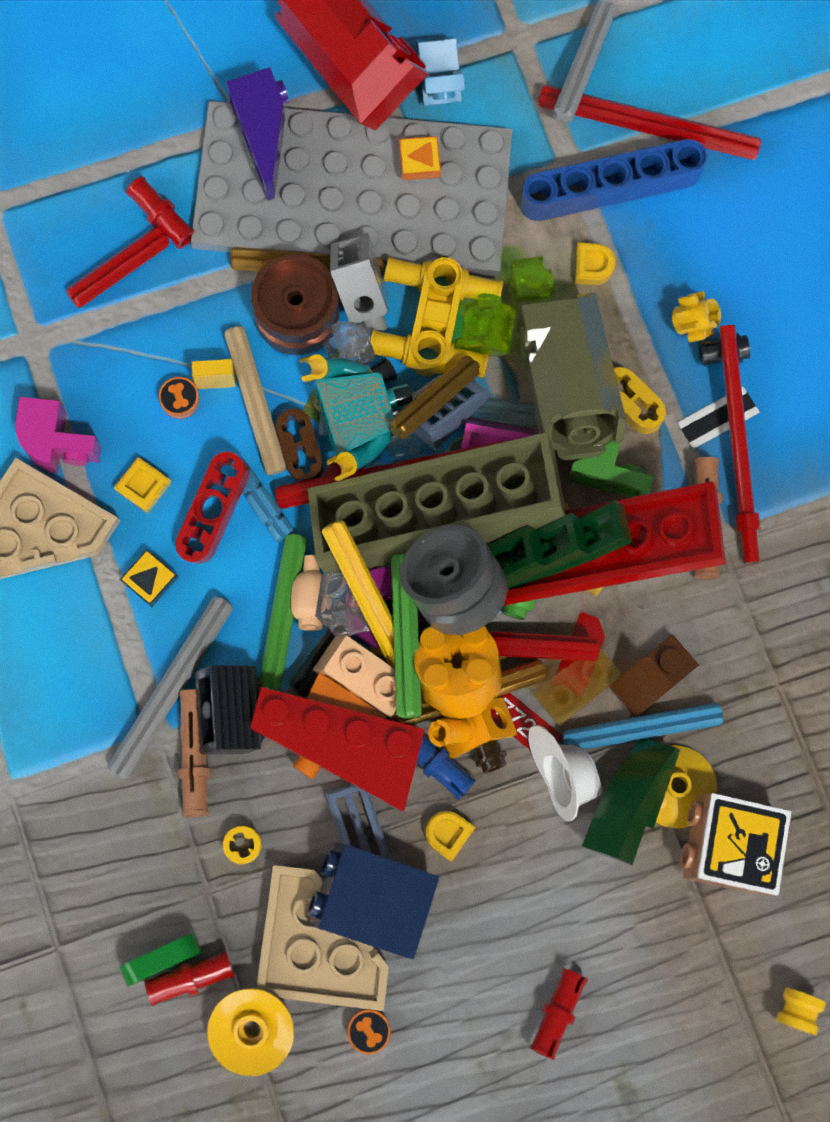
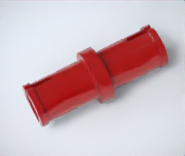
M143 176L135 179L126 189V194L146 213L147 221L151 226L161 228L179 250L186 247L191 242V236L195 231L174 210L175 205L170 199L164 200Z
M224 951L222 954L193 964H189V961L180 963L181 968L151 979H145L144 985L151 1006H155L157 1003L189 993L190 997L198 994V989L227 978H233L234 974L227 952Z
M563 968L561 972L562 975L550 1003H545L542 1008V1012L545 1014L533 1043L529 1047L530 1050L551 1060H555L556 1052L568 1024L573 1025L576 1017L572 1014L588 981L582 975Z

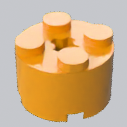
M483 626L479 630L463 635L444 634L432 627L422 632L419 650L415 651L414 665L421 683V695L424 701L429 706L431 705L439 710L440 714L455 719L473 717L486 710L487 705L495 696H498L502 686L498 647L493 637L487 632L486 627Z

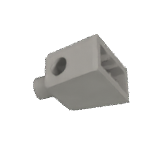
M369 233L331 244L330 272L350 324L361 322L366 335H371L373 329L383 332L388 327L384 317L388 313V294Z

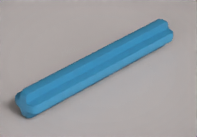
M711 703L566 729L561 734L562 744L575 745L583 750L636 741L642 738L647 739L714 727L723 723V712L719 703Z

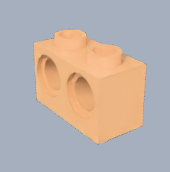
M347 635L335 636L313 671L318 674L322 673L386 715V717L391 718L396 711L395 669Z

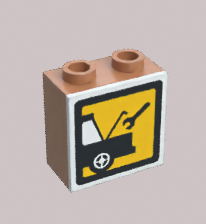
M714 793L696 795L695 801L690 804L687 814V824L691 828L689 841L683 846L680 856V865L684 868L682 878L761 896H779L791 811Z

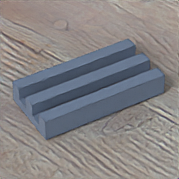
M353 784L326 793L325 795L341 843L351 846L336 799L344 797L361 850L371 853L352 797L353 793L360 792L381 854L379 856L392 860L370 794Z

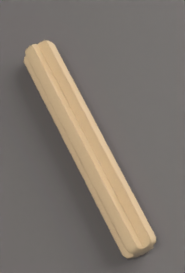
M243 326L229 328L225 331L224 335L267 475L282 473L286 470V463L245 328Z

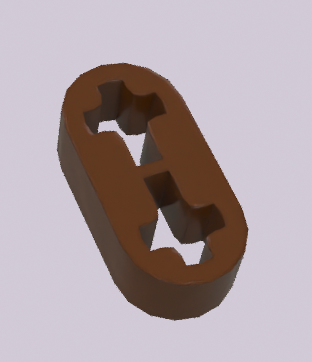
M296 408L282 412L276 421V431L291 478L296 482L320 478L324 470L323 460L308 414ZM291 420H296L298 425L305 424L304 427L300 428L302 439L300 442L294 443L290 431L283 432V430L289 428L288 422ZM305 450L309 462L316 461V463L311 465V472L304 474L301 468L294 469L295 466L300 464L297 453L299 451Z

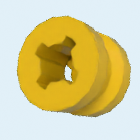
M785 987L782 995L785 1004L783 1010L777 1012L775 1021L817 1036L819 1026L816 1021L819 1013L825 1010L827 1002Z

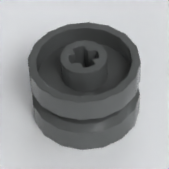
M445 525L428 531L412 544L404 555L400 568L402 587L429 625L444 634L463 635L479 630L495 618L505 603L508 592L505 572L480 534L464 525Z

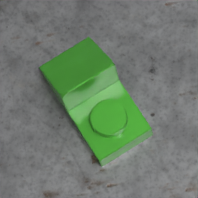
M613 440L605 444L606 451L598 457L582 458L575 461L567 481L632 498L649 494L654 476L645 474V470L638 466L629 464L622 465V467L615 466L621 442L615 445Z

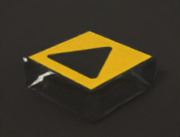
M146 549L120 578V581L152 608L179 577Z

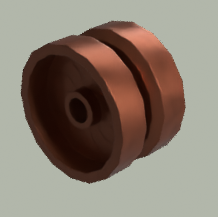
M286 254L272 259L259 270L252 284L251 304L260 336L273 349L287 355H306L325 346L333 338L339 326L340 317L339 294L330 270L321 261L305 254Z

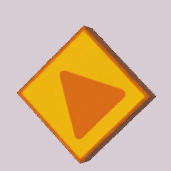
M438 136L399 139L402 181L441 178Z

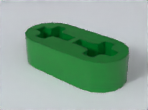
M191 933L121 965L119 969L126 986L130 987L203 952L195 933Z

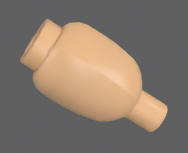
M315 555L304 556V571L296 576L291 593L292 614L298 620V628L305 631L323 629V621L327 619L331 612L330 582L320 572V566L316 562Z

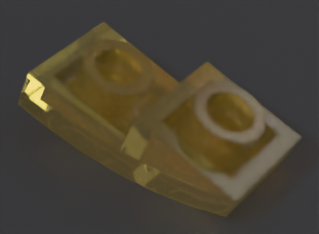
M599 647V658L596 662L574 661L533 695L558 726H561L623 674Z

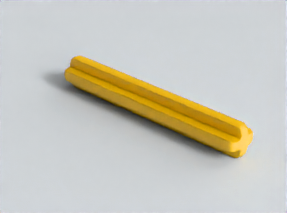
M342 520L334 521L322 529V534L387 663L395 669L393 618L345 522Z

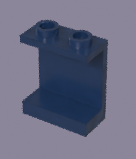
M335 843L334 849L327 851L322 862L321 874L325 876L320 892L315 891L308 905L307 916L311 917L308 926L414 960L440 876L346 844Z

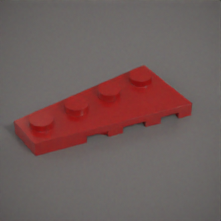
M261 687L250 726L251 730L404 813L425 729Z

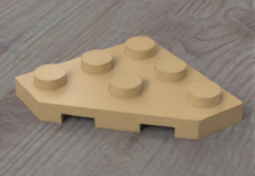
M15 458L0 480V579L98 556L120 523V520L113 514Z
M273 865L256 988L266 990L282 999L384 1011L389 966L372 946L308 926L311 917L307 916L308 905L315 891L320 892L323 882L322 878L316 870Z

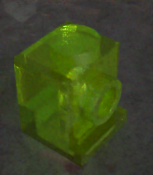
M543 256L511 260L508 282L514 314H516L517 302L551 298V293L554 292L553 275L551 269L545 268Z
M479 294L477 302L467 303L461 338H455L454 347L480 353H489V357L509 355L516 309L502 303V298L497 295Z

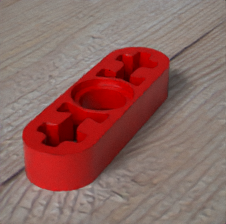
M221 452L211 460L176 539V551L183 560L202 564L214 556L249 478L250 470L248 463L241 456L232 452ZM234 461L233 468L238 470L235 478L228 476L223 485V488L231 490L227 496L223 492L212 489V486L215 483L222 487L226 475L221 472V468L223 465L230 466ZM211 497H218L223 506L221 514L215 519H208L203 513V505ZM197 520L202 524L214 527L212 533L203 530L200 542L204 544V549L202 552L195 551L191 555L193 548L188 545V542L191 538L198 539L203 529L195 526Z

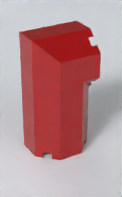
M277 0V3L281 6V13L276 11L275 19L358 122L374 131L383 124L428 75V71L425 70L426 64L401 36L396 38L390 33L392 28L380 17L367 0Z

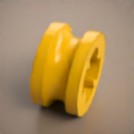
M237 826L231 829L223 840V851L226 857L231 862L237 864H247L255 860L262 848V840L259 833L248 826ZM238 833H243L245 839L252 838L254 841V849H248L251 854L247 857H242L240 851H232L231 841H237L234 836Z

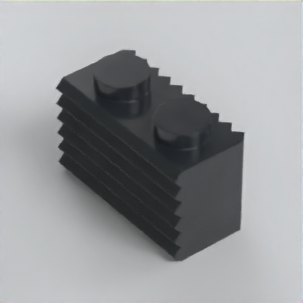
M213 665L197 671L195 674V686L197 687L196 695L198 696L196 702L198 704V728L200 729L198 733L201 746L199 752L201 754H247L260 750L261 743L265 737L250 729L262 687L261 680L256 676V666Z

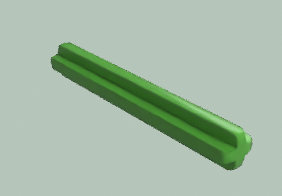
M288 534L285 537L259 678L262 682V687L275 691L281 690L294 619L291 611L292 586L296 576L302 572L307 546L306 537L299 534Z
M406 553L393 555L391 558L396 714L400 718L410 719L420 717L422 714L421 683L414 665L415 651L419 650L418 608L401 585L400 568Z

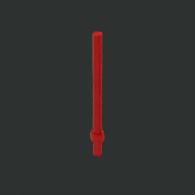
M725 325L719 327L739 513V515H735L736 532H741L744 563L760 562L757 530H761L759 513H755L736 328L735 325Z

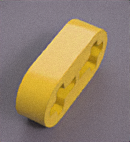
M623 367L614 368L617 383L625 381L627 383L625 392L631 397L630 399L623 391H619L626 422L638 433H654L660 428L665 419L666 408L664 403L631 370ZM635 403L645 411L650 407L654 409V422L649 418L642 421L639 418L641 409Z

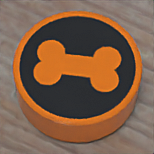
M171 378L161 386L159 391L160 405L163 411L172 418H188L198 409L200 403L198 390L195 384L187 378Z
M368 1009L358 1012L348 1025L347 1034L349 1042L356 1051L368 1055L380 1052L390 1039L388 1020L376 1010Z

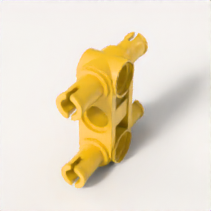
M388 257L384 282L418 288L417 292H421L412 334L408 333V337L373 329L368 354L403 360L402 365L412 368L423 377H431L436 374L443 375L462 357L470 356L480 365L478 377L484 379L489 353L454 347L455 343L451 342L459 302L464 301V298L498 306L504 281L469 275L470 270H466L465 267H461L455 260L447 257H441L434 261H424L423 265ZM439 276H445L453 284L441 286L434 279ZM424 348H431L437 352L438 357L427 360L419 354V351Z

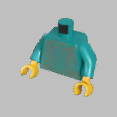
M318 354L300 358L299 362H307L311 366V374L301 378L304 382L316 380L313 383V387L334 454L333 457L327 460V464L337 462L341 466V475L335 477L336 481H341L353 475L356 470L374 462L391 441L389 422L394 417L393 412L402 410L413 401L412 394L407 383L386 389L381 373H372V370L367 365L344 358H324Z

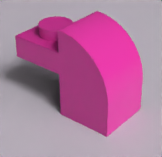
M19 397L15 422L16 435L20 445L38 467L57 474L60 459H63L64 463L73 466H86L87 462L99 463L101 446L95 436L64 433L67 413L60 401Z

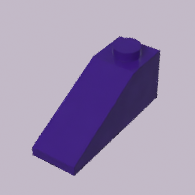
M269 67L226 82L229 102L268 201L275 199L285 126L284 104L289 103L283 81H275Z

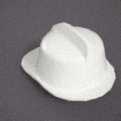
M534 725L529 730L528 739L534 761L548 787L557 813L565 821H573L577 816L579 806L602 795L603 789L596 765L591 756L582 748L575 745H558L547 729L540 725Z

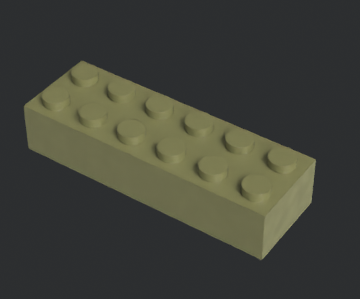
M547 432L307 489L316 562L330 581L345 578L322 534V529L334 521L342 520L345 522L368 570L371 571L381 567H391L393 555L406 553L421 536L430 530L445 525H464L477 531L486 544L489 545L526 525L538 530L567 515L556 456Z

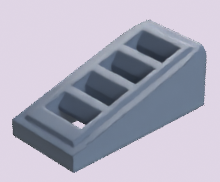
M472 380L465 388L474 395L467 398L462 393H457L453 398L461 403L459 406L456 407L448 401L443 406V408L449 411L448 414L444 415L437 411L432 415L437 422L432 424L427 420L413 433L436 450L491 397L489 391Z

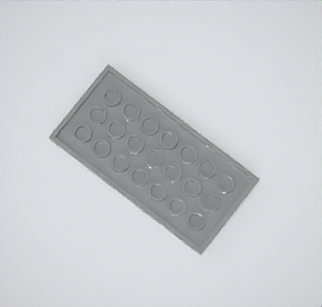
M209 101L192 228L195 232L191 236L192 249L231 252L233 247H248L331 254V244L369 233L376 257L383 258L384 267L387 265L388 257L422 265L424 261H434L441 257H447L455 260L461 267H465L466 270H470L469 275L500 277L512 129L387 118L374 131L360 124L353 114L284 108L285 126L275 199L268 201L231 104ZM438 136L441 178L402 181L399 139Z

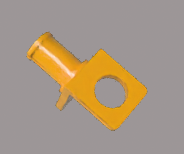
M499 697L493 698L487 705V709L476 716L463 719L445 716L432 722L429 726L428 735L430 741L435 746H445V749L450 752L449 758L452 759L489 741L511 738L517 735V731L505 700ZM491 709H494L500 715L503 723L502 729L494 723Z

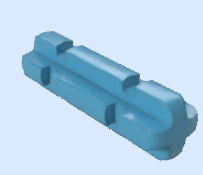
M250 470L242 495H247L246 499L263 525L269 526L268 532L275 542L280 543L285 540L288 534L294 533L293 527L286 517H281L282 511L265 487H260V480Z

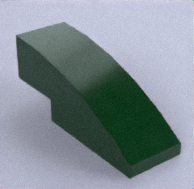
M640 739L629 752L605 791L592 818L582 847L597 854L633 865L645 827L654 829L680 749L648 739Z

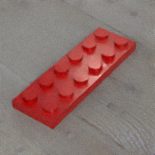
M711 481L617 500V502L624 505L632 543L557 574L508 588L503 606L725 565L726 558L718 494L714 482ZM611 502L568 510L566 514L572 513L581 518Z

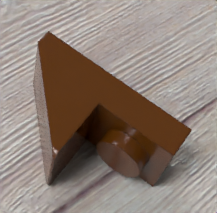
M672 634L649 654L643 656L609 688L634 717H638L697 668L699 664Z

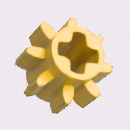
M705 291L678 298L680 305L676 306L672 312V323L676 332L680 335L688 334L689 342L706 339V337L714 336L713 328H717L721 323V310L717 301L712 298L706 299Z

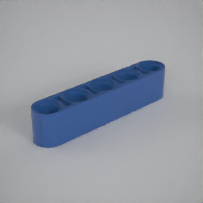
M688 139L538 172L530 175L524 182L520 209L528 219L543 221L689 188L699 180L707 160V151L698 141ZM679 161H689L694 167H685ZM642 169H652L657 175H647ZM615 177L621 183L611 184L605 178ZM577 185L584 191L575 193L568 189V186ZM534 193L543 194L547 198V200L537 201L534 200L530 195Z

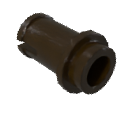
M497 740L489 741L474 749L478 761L475 762L476 767H481L484 774L496 771L507 765L505 761L507 752L501 751Z

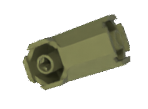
M586 293L517 302L516 328L517 333H520L521 344H518L519 357L524 380L527 381L530 387L539 434L547 432L553 449L557 450L558 457L563 460L598 457L606 451L605 444L612 439L615 445L624 440L626 417L596 294Z

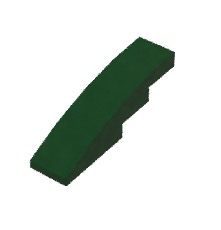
M613 501L581 518L569 513L538 530L526 525L492 542L488 547L506 574L508 588L589 562L633 541L624 505Z

